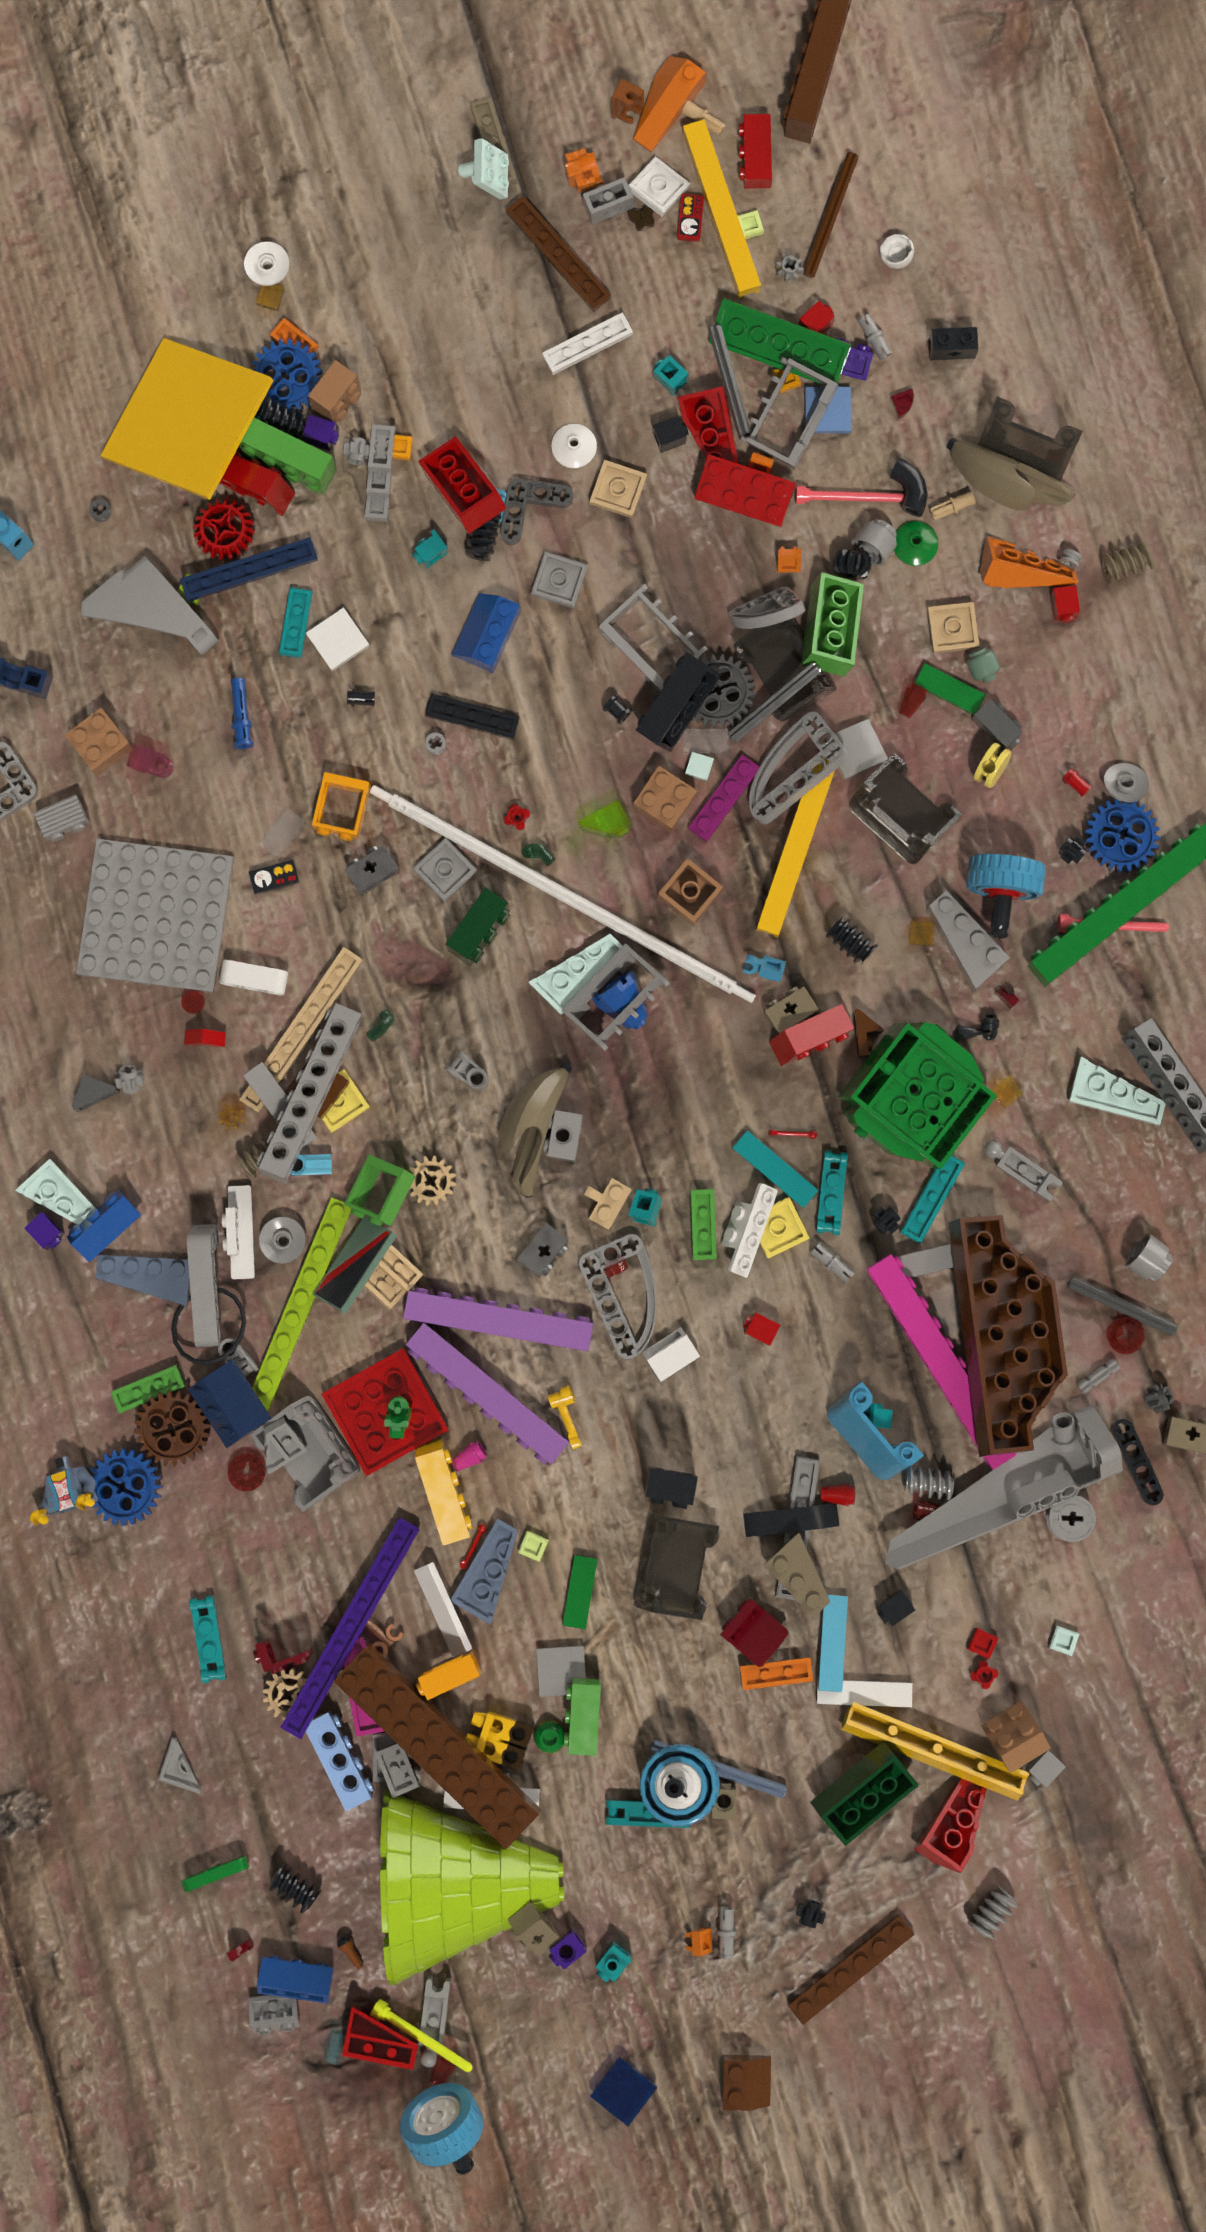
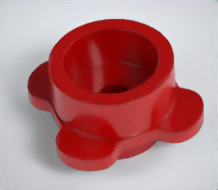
M511 804L508 815L504 817V823L515 826L517 830H523L526 819L530 817V811L518 807L517 804Z
M982 1660L978 1663L977 1669L971 1672L970 1678L972 1681L980 1683L983 1689H989L994 1678H997L999 1673L997 1669H992L986 1661Z

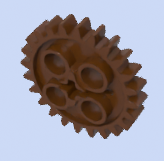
M170 1389L167 1396L164 1397L160 1391L158 1399L150 1396L151 1405L146 1402L142 1404L146 1411L138 1410L137 1414L142 1419H135L134 1424L140 1426L134 1429L135 1434H140L136 1439V1443L143 1442L140 1451L148 1449L149 1452L146 1457L149 1458L155 1455V1463L163 1459L164 1466H166L168 1461L172 1460L173 1466L176 1467L178 1460H181L185 1465L187 1456L191 1460L195 1459L194 1451L199 1454L202 1453L199 1445H207L208 1442L203 1437H210V1432L204 1429L209 1428L211 1424L204 1422L207 1418L201 1413V1408L196 1406L197 1402L195 1399L193 1401L189 1400L190 1393H187L183 1398L181 1397V1390H178L176 1396H173ZM182 1408L186 1412V1416L184 1418H177L174 1416L173 1410ZM153 1416H160L164 1423L161 1426H155L152 1424L151 1418ZM192 1420L191 1424L177 1427L175 1433L172 1430H167L157 1436L152 1435L153 1432L166 1430L169 1423L177 1426L185 1421ZM190 1430L194 1434V1438L185 1440L182 1438L181 1432ZM161 1438H168L171 1441V1446L163 1448L160 1446L159 1440Z

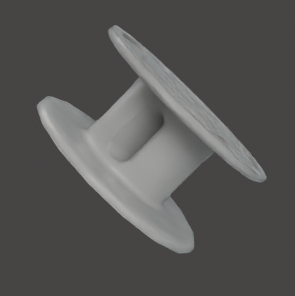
M1076 1495L1070 1500L1047 1509L1046 1524L1050 1532L1058 1539L1078 1542L1087 1538L1094 1530L1096 1523L1095 1510L1091 1503L1083 1497ZM1071 1512H1073L1072 1515L1080 1516V1520L1071 1521V1525H1069V1521L1062 1520L1061 1518L1062 1515L1069 1516Z

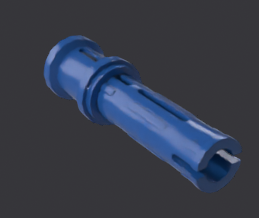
M234 678L230 680L234 721L231 724L235 736L233 748L249 749L254 746V743L251 741L250 735L252 723L248 720L245 679Z

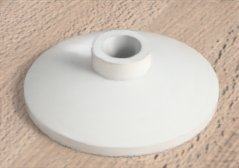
M260 242L249 249L244 260V267L248 277L256 284L262 286H271L282 281L288 273L290 264L286 251L280 245L273 242ZM267 264L272 266L268 270L264 269V266Z
M568 424L555 433L551 447L553 456L558 463L564 467L576 469L584 467L592 461L596 454L597 443L594 434L587 427L580 424ZM573 440L578 442V445L575 447L570 445V442Z

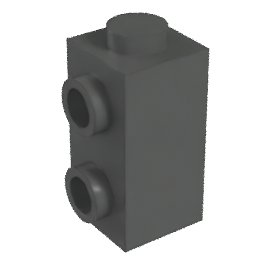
M990 699L974 714L972 721L994 743L1001 745L1000 750L1002 752L1008 748L1013 750L1021 742L1019 737L1023 733L1022 727L1014 718L1010 719L1005 714L1006 711L1000 703H994Z

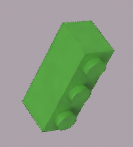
M572 1678V1685H567L566 1700H571L570 1709L566 1708L565 1723H569V1732H564L563 1746L568 1747V1754L597 1756L601 1679Z

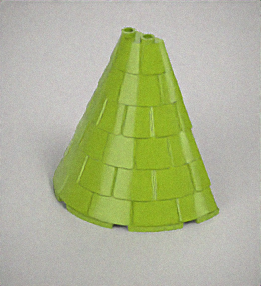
M385 1790L383 1797L385 1807L382 1808L380 1854L383 1863L381 1864L380 1895L382 1932L385 1933L383 1953L389 1985H398L445 1959H450L502 1931L509 1930L512 1926L508 1919L530 1902L541 1913H544L560 1905L561 1901H564V1887H559V1877H564L563 1862H559L558 1856L533 1846H528L517 1840L505 1849L478 1824H471L447 1812H442L417 1800L413 1801L403 1795L392 1798L390 1791Z

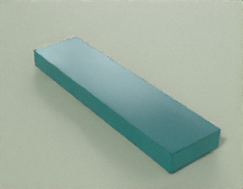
M748 1130L732 1148L802 1208L819 1191Z
M951 1156L941 1170H934L900 1234L918 1244L922 1243L963 1169L965 1162Z

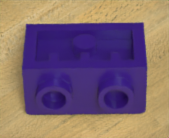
M836 338V339H838V340H841V341H844V342H847V343L849 342L848 340H845V339ZM857 344V347L851 346L842 375L866 381L874 351H870L871 347L864 344Z

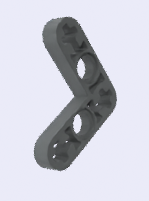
M526 479L512 480L508 485L505 502L507 509L504 510L501 538L503 542L511 546L518 544L521 540L527 503L567 508L573 502L572 490L565 485ZM520 485L523 491L519 494V501H515V491L512 489H516ZM539 488L547 491V496L543 499H538L534 495V492ZM551 490H554V495L561 496L562 492H565L569 498H565L564 502H561L560 497L553 496V501H551ZM511 507H518L521 510V514L513 518L508 514V511ZM510 523L515 524L514 533L517 534L513 535L512 539H509L508 535L505 534L510 532Z

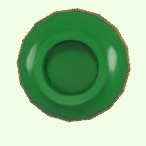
M553 1719L540 1722L533 1733L536 1747L548 1754L560 1751L564 1747V1732H566V1729L559 1721Z

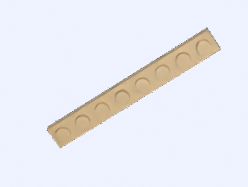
M345 947L342 948L264 1063L278 1084L281 1083L324 1020L328 1010L332 1008L363 962V959ZM250 1085L239 1099L258 1113L265 1106Z

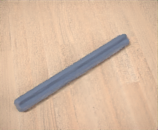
M655 1740L651 1747V1753L654 1754L658 1750L670 1745ZM712 1760L719 1773V1777L779 1798L785 1797L786 1785Z

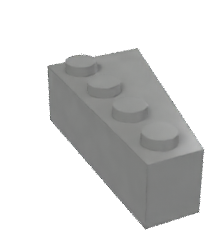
M947 890L928 907L927 912L947 944L948 950L956 960L972 992L976 991L1010 959Z

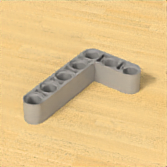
M218 1224L193 1225L187 1235L195 1347L220 1346L221 1342L214 1251L219 1244Z

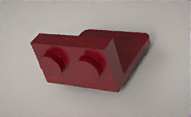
M750 1598L748 1602L745 1600L740 1604L737 1609L738 1614L733 1620L729 1619L722 1626L723 1632L720 1635L757 1667H763L788 1637L789 1631Z
M269 1639L255 1645L256 1650H253L257 1664L261 1663L264 1672L270 1670L271 1674L285 1670L288 1663L293 1662L294 1666L307 1662L310 1659L309 1655L313 1653L312 1648L276 1661Z

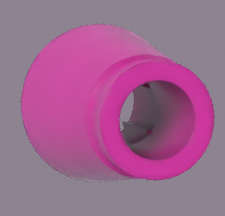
M479 1441L475 1443L470 1442L452 1459V1465L458 1472L484 1462L483 1459L487 1457V1453Z

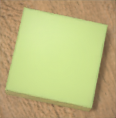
M758 210L738 215L745 239L764 234Z
M527 1531L518 1553L540 1562L549 1540Z

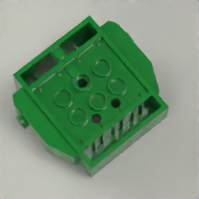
M919 1022L911 1024L894 1023L838 1097L848 1104L842 1114L847 1117L849 1124L855 1128L854 1133L862 1139L867 1137L887 1154L922 1161L930 1168L941 1170L997 1095L983 1084L984 1078L973 1056L950 1038L939 1025ZM878 1069L881 1070L876 1078H872ZM911 1085L916 1086L915 1093L910 1092ZM946 1097L950 1099V1104L948 1106L944 1104V1099ZM931 1116L936 1117L934 1124H931L929 1121Z

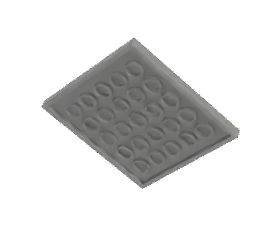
M96 839L76 974L86 977L214 993L234 857Z

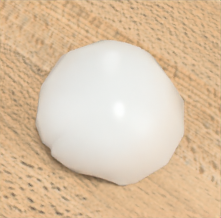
M894 234L889 236L880 246L881 259L889 268L901 269L912 261L914 246L912 241L905 235Z

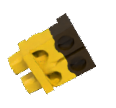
M475 1712L471 1725L483 1729L480 1737L468 1733L467 1737L491 1761L519 1771L522 1767L535 1725L493 1712H488V1714Z

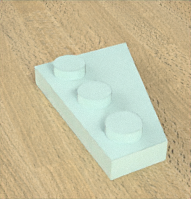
M51 1159L44 1163L15 1190L79 1225L86 1219L87 1214L95 1208Z

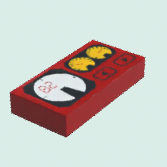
M682 194L677 240L700 242L704 196Z

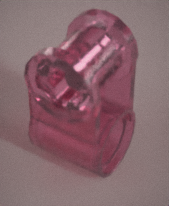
M134 744L126 765L139 772L149 773L160 778L169 777L174 770L173 763L166 755L138 744ZM165 763V767H157L158 764Z

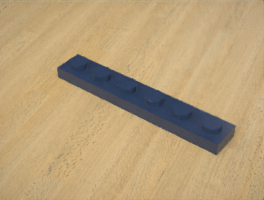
M309 537L181 578L180 583L187 602H191L316 562L318 557Z

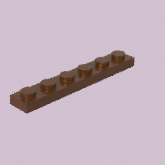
M524 196L506 209V214L593 312L611 298V294Z
M898 1914L788 2003V2007L801 2024L804 2025L914 1936V1932Z

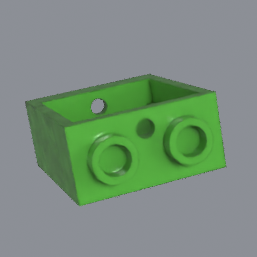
M368 1155L344 1205L352 1209L351 1214L361 1219L367 1216L370 1217L369 1222L381 1227L382 1223L391 1227L416 1176L403 1168ZM380 1172H383L397 1179L378 1214L363 1206Z

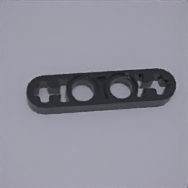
M1126 1419L1116 1420L1112 1424L1111 1432L1120 1448L1121 1455L1144 1503L1153 1506L1158 1505L1163 1500V1490L1135 1428ZM1120 1423L1123 1426H1128V1430L1125 1432L1128 1438L1133 1436V1441H1127L1122 1445L1121 1440H1125L1124 1435L1117 1433ZM1131 1444L1136 1445L1139 1450L1135 1458H1130L1126 1454V1448ZM1140 1466L1146 1467L1149 1472L1148 1477L1144 1480H1140L1136 1476V1470ZM1153 1480L1154 1483L1149 1484L1152 1491L1158 1492L1155 1495V1501L1150 1498L1147 1499L1146 1495L1149 1494L1147 1486L1142 1488L1140 1484Z

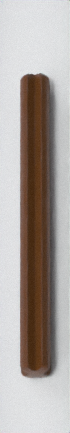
M848 152L804 268L803 274L806 277L814 278L858 161L856 153Z

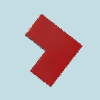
M208 1029L185 1030L184 1044L225 1047L226 1032Z

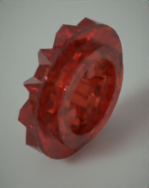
M1120 1317L1114 1320L1108 1328V1343L1118 1353L1132 1354L1141 1348L1145 1340L1144 1328L1139 1321L1131 1317ZM1123 1326L1127 1332H1135V1334H1132L1133 1336L1129 1337V1343L1126 1339L1117 1340V1337L1123 1334Z
M241 1454L235 1457L228 1467V1479L240 1491L255 1490L263 1483L266 1475L264 1464L257 1456L252 1454ZM247 1462H249V1469L257 1473L250 1475L247 1483H245V1476L237 1473V1471L244 1470Z

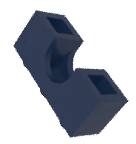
M0 658L1 687L46 700L53 679L48 671L25 665V668L19 667Z

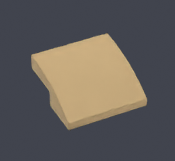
M391 1245L364 1288L388 1310H391L423 1274Z

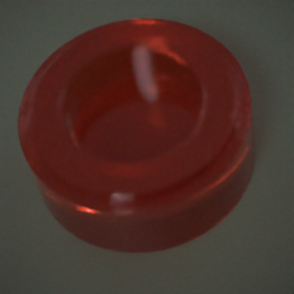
M191 990L182 996L181 1005L187 1013L198 1014L205 1007V999L198 991Z
M624 1260L604 1271L607 1278H611L626 1271L629 1267Z

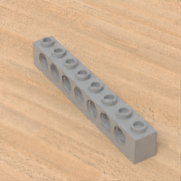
M337 1003L333 1010H328L324 1020L327 1023L324 1029H319L316 1035L315 1042L317 1044L315 1049H310L305 1060L307 1066L305 1070L301 1069L296 1078L298 1085L295 1091H290L286 1100L288 1106L285 1111L280 1112L276 1123L279 1125L276 1132L272 1131L267 1140L268 1149L266 1153L262 1152L257 1161L260 1174L283 1184H286L362 1021L361 1013ZM336 1027L343 1029V1033L340 1035H334L331 1031ZM332 1048L334 1052L331 1055H324L322 1050ZM316 1068H321L325 1071L320 1076L312 1073ZM307 1088L315 1091L312 1096H305L302 1092ZM296 1109H303L305 1114L302 1117H296L293 1115V1112ZM288 1129L294 1130L296 1132V1134L291 1138H287L283 1135V1133ZM277 1150L286 1152V1155L281 1159L273 1156Z

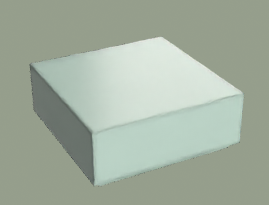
M692 752L685 775L707 781L714 758Z
M1056 1625L1048 1648L1072 1656L1079 1633Z

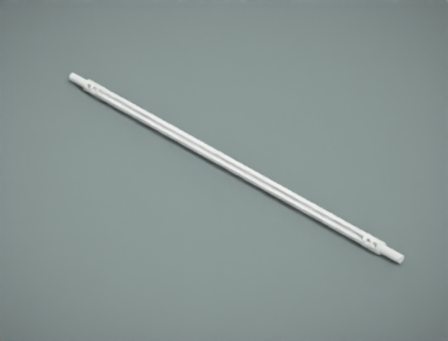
M375 785L371 788L370 793L389 803V807L729 994L734 993L750 1003L755 999V994L738 986L736 981L396 794L393 796Z

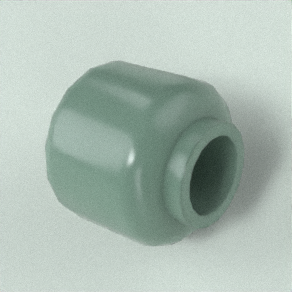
M983 647L969 654L970 658L966 663L974 680H983V683H986L996 678L995 673L1000 670V665L993 650H987L986 647Z

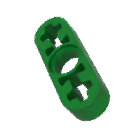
M245 1855L182 1879L181 1884L184 1892L197 1889L249 1868Z

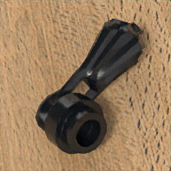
M985 1014L983 1019H981V1028L976 1029L974 1027L958 1025L952 1034L958 1042L978 1035H982L986 1040H993L997 1036L999 1019H997V1015ZM991 1030H993L992 1036H988L987 1034H990Z

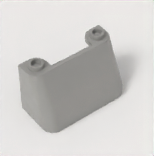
M305 1396L287 1406L250 1434L254 1439L255 1445L259 1449L264 1450L263 1429L284 1417L303 1441L308 1451L284 1465L298 1486L293 1492V1500L302 1512L311 1508L360 1473V1466L319 1404L310 1396Z

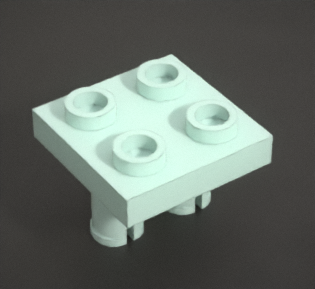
M482 138L474 140V161L459 164V175L463 178L471 176L474 185L500 200L508 198V154Z

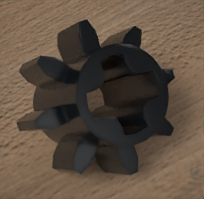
M1070 836L1059 849L1063 852L1060 858L1067 864L1071 861L1077 864L1088 851L1084 848L1087 842L1079 836L1075 840Z
M881 1206L873 1214L876 1219L872 1223L883 1235L887 1231L893 1234L900 1227L897 1222L901 1218L890 1206L887 1209Z
M806 1899L805 1904L799 1903L796 1910V1916L800 1917L799 1923L814 1929L817 1923L823 1925L826 1912L822 1911L823 1904L810 1899Z

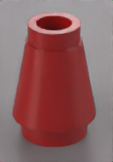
M850 1483L822 1487L821 1501L847 1507L855 1505L856 1488L855 1486H850Z

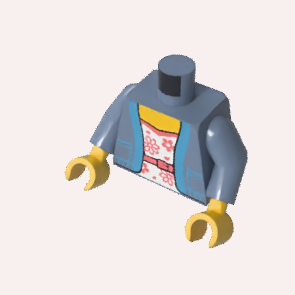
M68 1456L55 1459L58 1473L45 1478L46 1485L42 1501L38 1510L33 1511L29 1517L30 1522L36 1526L39 1523L42 1525L48 1523L49 1518L46 1516L47 1514H62L77 1508L85 1511L86 1506L92 1507L95 1502H98L95 1492L96 1480L84 1467L71 1468Z

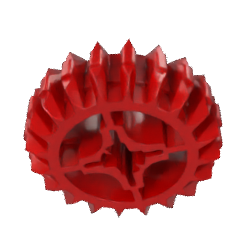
M226 498L223 504H220L219 500L216 499L215 506L207 502L208 510L200 508L202 516H196L195 520L198 524L193 525V529L197 531L193 535L198 540V547H203L202 551L204 554L210 552V556L213 559L219 554L221 561L225 559V555H228L229 560H232L233 553L241 557L240 549L248 551V546L245 543H253V539L250 536L255 534V530L251 528L255 524L253 520H250V512H245L246 509L243 505L238 507V503L235 500L230 505ZM219 515H223V517L218 520L214 519ZM234 516L242 522L241 532L233 527ZM207 527L215 532L214 543L208 540L206 536ZM225 527L228 528V531L223 530L222 533L220 532V529H225ZM228 540H235L230 544L224 545Z

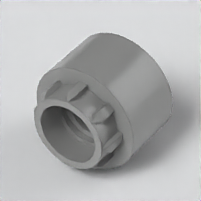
M876 519L866 522L852 540L851 545L854 551H860L869 555L872 565L882 566L897 546V534L890 524Z
M1147 1234L1133 1248L1125 1262V1266L1144 1280L1150 1278L1152 1281H1156L1168 1270L1173 1258L1168 1253L1169 1248L1151 1234Z

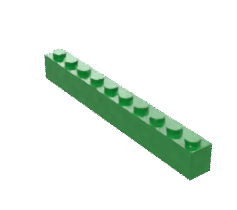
M1198 823L1188 831L1189 837L1185 840L1181 837L1171 845L1172 850L1166 854L1163 851L1153 859L1155 864L1150 868L1147 865L1141 868L1136 873L1138 877L1131 882L1128 879L1118 887L1120 891L1113 896L1112 893L1107 895L1100 901L1103 905L1097 910L1094 907L1088 910L1083 915L1085 919L1079 924L1075 921L1065 929L1067 934L1062 938L1059 935L1054 937L1047 943L1050 946L1044 952L1039 949L1030 957L1032 961L1027 967L1041 984L1047 987L1206 860V823L1203 826Z

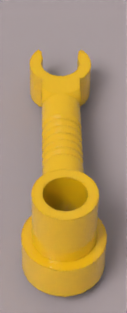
M567 1385L560 1388V1391L548 1395V1400L552 1409L558 1408L572 1449H576L583 1445L567 1408L568 1405L575 1403L573 1392L570 1386Z

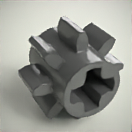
M1162 1383L1147 1387L1148 1392L1144 1393L1143 1396L1145 1406L1150 1410L1154 1409L1155 1414L1169 1410V1404L1173 1402L1171 1390L1168 1387H1163Z

